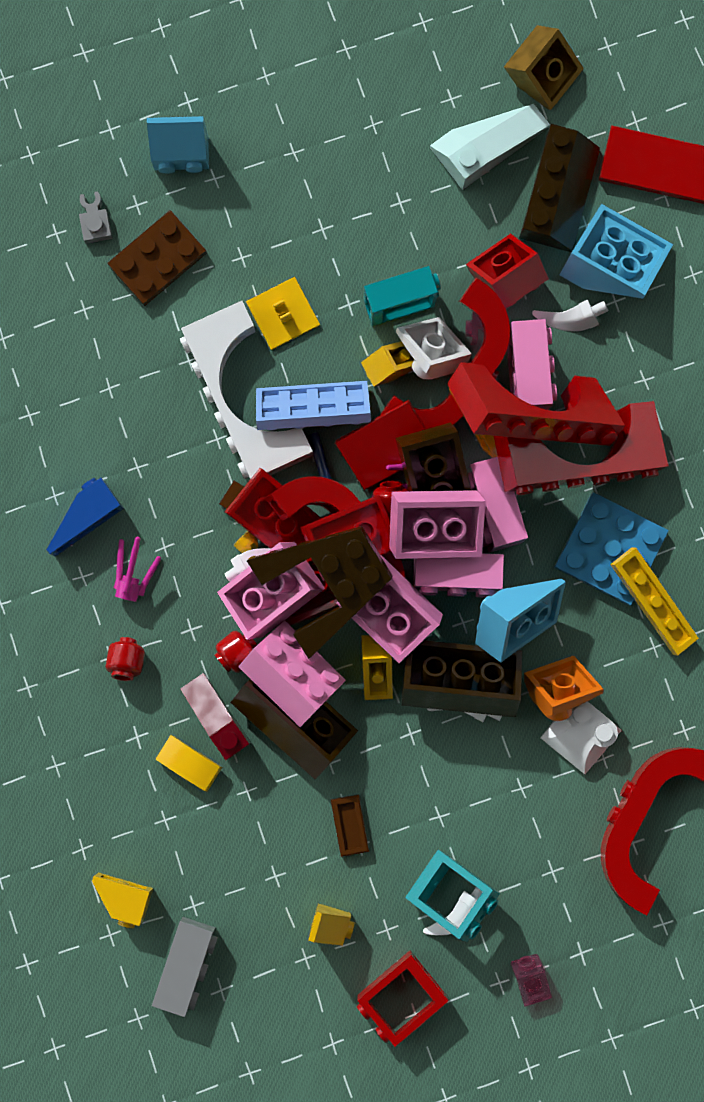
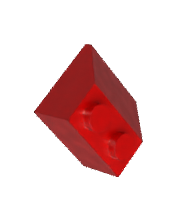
M511 233L466 264L474 278L477 277L494 290L502 300L505 308L514 305L519 299L529 292L536 290L549 279L538 253Z

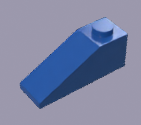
M93 478L82 485L81 488L83 490L76 495L46 549L50 555L56 557L124 509L102 478L98 480Z

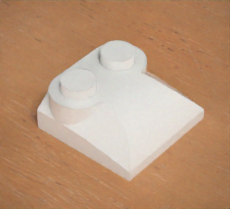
M440 317L397 327V335L414 358L412 369L422 379H434L452 374L461 362L467 363L472 355Z
M587 701L572 708V715L568 719L553 721L540 738L583 774H586L605 750L616 741L618 734L622 730Z

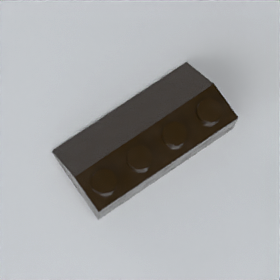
M555 124L550 125L519 239L568 252L573 251L600 151L599 146L579 131Z
M251 679L230 702L314 779L327 768L358 732L351 723L327 702L299 727Z

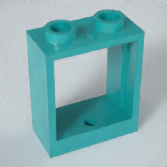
M426 266L364 286V304L371 325H379L435 307L436 299L439 297L438 290L441 289L437 274H432L430 267Z
M437 850L405 898L459 940L468 942L469 939H474L482 928L480 923L485 915H490L497 907V898L500 893L448 854ZM449 868L456 871L483 892L459 927L426 903Z

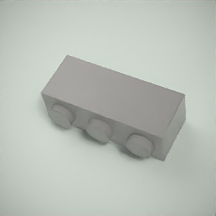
M182 917L152 1003L153 1007L182 1017L186 1016L188 1009L194 1011L199 997V993L194 991L197 982H203L209 965L204 964L207 953L213 954L218 937L213 936L216 927Z

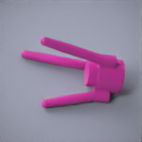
M140 537L135 538L126 575H123L124 540L120 539L118 544L116 581L114 584V589H116L115 597L137 602L138 595L144 596L146 587L161 561L160 556L155 558L143 581L138 585L140 579L133 578L132 576L139 551Z

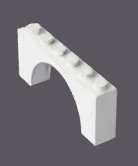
M243 301L181 328L184 337L180 338L186 354L192 352L196 360L191 365L197 378L204 377L207 387L202 389L209 404L216 403L219 412L214 413L220 428L227 427L230 437L226 438L232 454L238 452L242 462L238 463V467L244 479L248 477L251 479L259 468H262L271 476L313 456V451L302 428L279 432L257 430L238 419L225 403L222 393V374L225 363L234 348L243 339L255 333L254 325Z

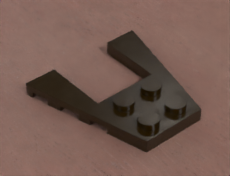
M362 526L331 534L314 541L302 542L296 546L273 550L259 556H252L247 560L248 565L261 585H264L311 558L341 606L294 632V637L308 659L393 577Z

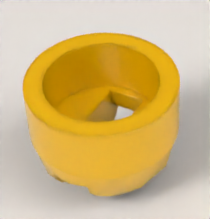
M247 531L235 542L234 547L241 553L252 550V548L257 549L258 540Z

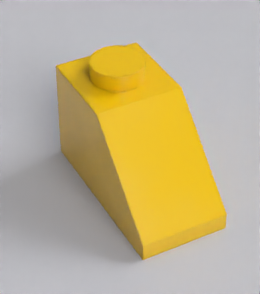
M402 341L382 346L363 360L361 364L366 371L367 377L375 387L392 382L413 371L412 363L414 358Z
M363 635L361 639L365 700L393 699L392 656L370 635Z
M99 872L93 876V885L111 918L118 920V925L134 928L135 925L140 926L144 922L153 888Z
M318 903L308 941L343 946L345 938L351 939L355 922L350 921L351 913Z

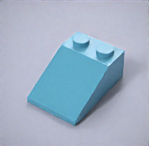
M563 579L511 587L501 589L492 596H487L480 605L481 612L479 623L476 627L475 644L499 662L508 658L557 623L566 582Z

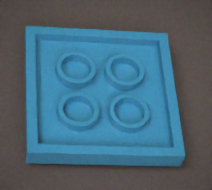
M592 492L554 568L631 606L634 598L610 564L631 547L638 549L649 567H651L669 530Z

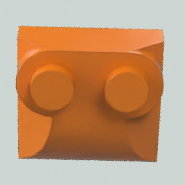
M575 656L524 673V682L530 698L547 718L554 721L568 719L572 715V708L603 694L604 690Z

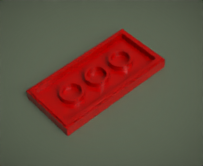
M611 125L598 181L704 204V146Z

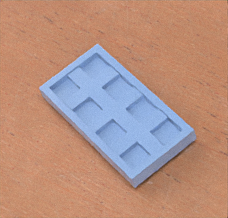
M367 381L256 388L257 430L300 429L311 426L329 427L340 424L358 425L371 422Z

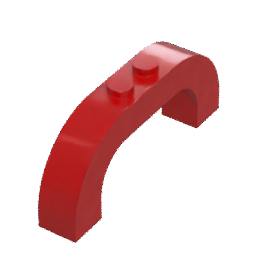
M476 277L458 302L478 316L484 329L482 346L471 363L485 365L490 374L496 379L499 371L496 369L504 358L509 344V318L499 296L492 288ZM451 392L444 401L433 408H414L426 429L450 422L453 425L463 416ZM393 395L380 415L402 404L404 401Z
M316 476L292 480L265 498L282 521L289 518L303 506H320L334 514L360 503L359 499L344 485L328 478ZM392 552L383 555L405 578L401 559H395Z
M677 747L666 749L653 755L640 766L631 781L627 780L620 792V796L623 798L618 807L613 806L608 814L607 821L610 823L607 826L601 844L603 873L609 886L617 896L646 916L660 889L639 878L632 869L629 859L631 843L660 787L668 779L677 775H690L704 783V750Z

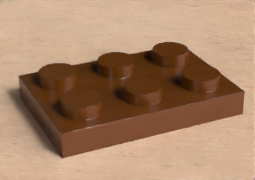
M169 210L107 264L145 307L204 257L207 251L174 213Z

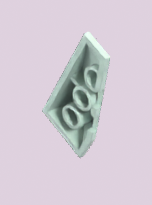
M531 104L453 129L431 144L430 149L463 190L549 128L550 124L538 108Z

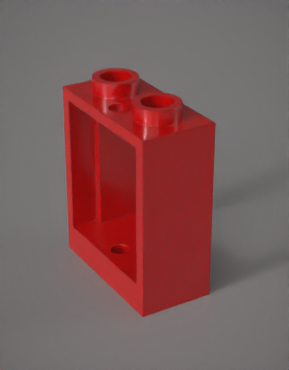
M410 950L357 995V1001L360 1003L357 1005V1008L366 1020L372 1018L378 1027L375 1030L385 1043L390 1040L394 1047H396L449 1000L447 994ZM408 969L433 1001L395 1032L369 1000L404 970Z

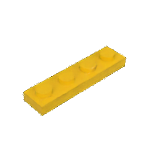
M631 547L610 564L673 655L678 656L699 639L637 548Z

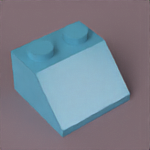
M203 116L147 118L150 157L154 170H158L161 173H173L175 170L198 173L202 169H209V137Z

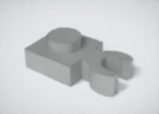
M98 191L94 192L95 201L91 204L86 203L84 194L80 195V203L87 211V213L79 214L85 244L113 239L108 212L106 209L99 210L102 206V198Z

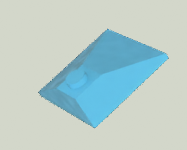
M601 204L559 275L583 289L643 299L673 244Z

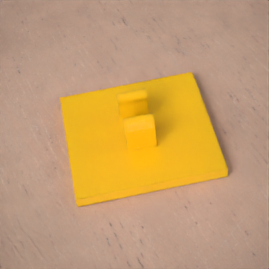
M295 277L246 301L271 350L320 326Z

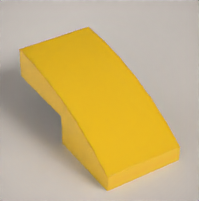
M170 735L156 757V760L206 792H208L223 768Z

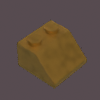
M539 25L533 29L504 66L517 87L549 110L555 106L584 69L559 29Z

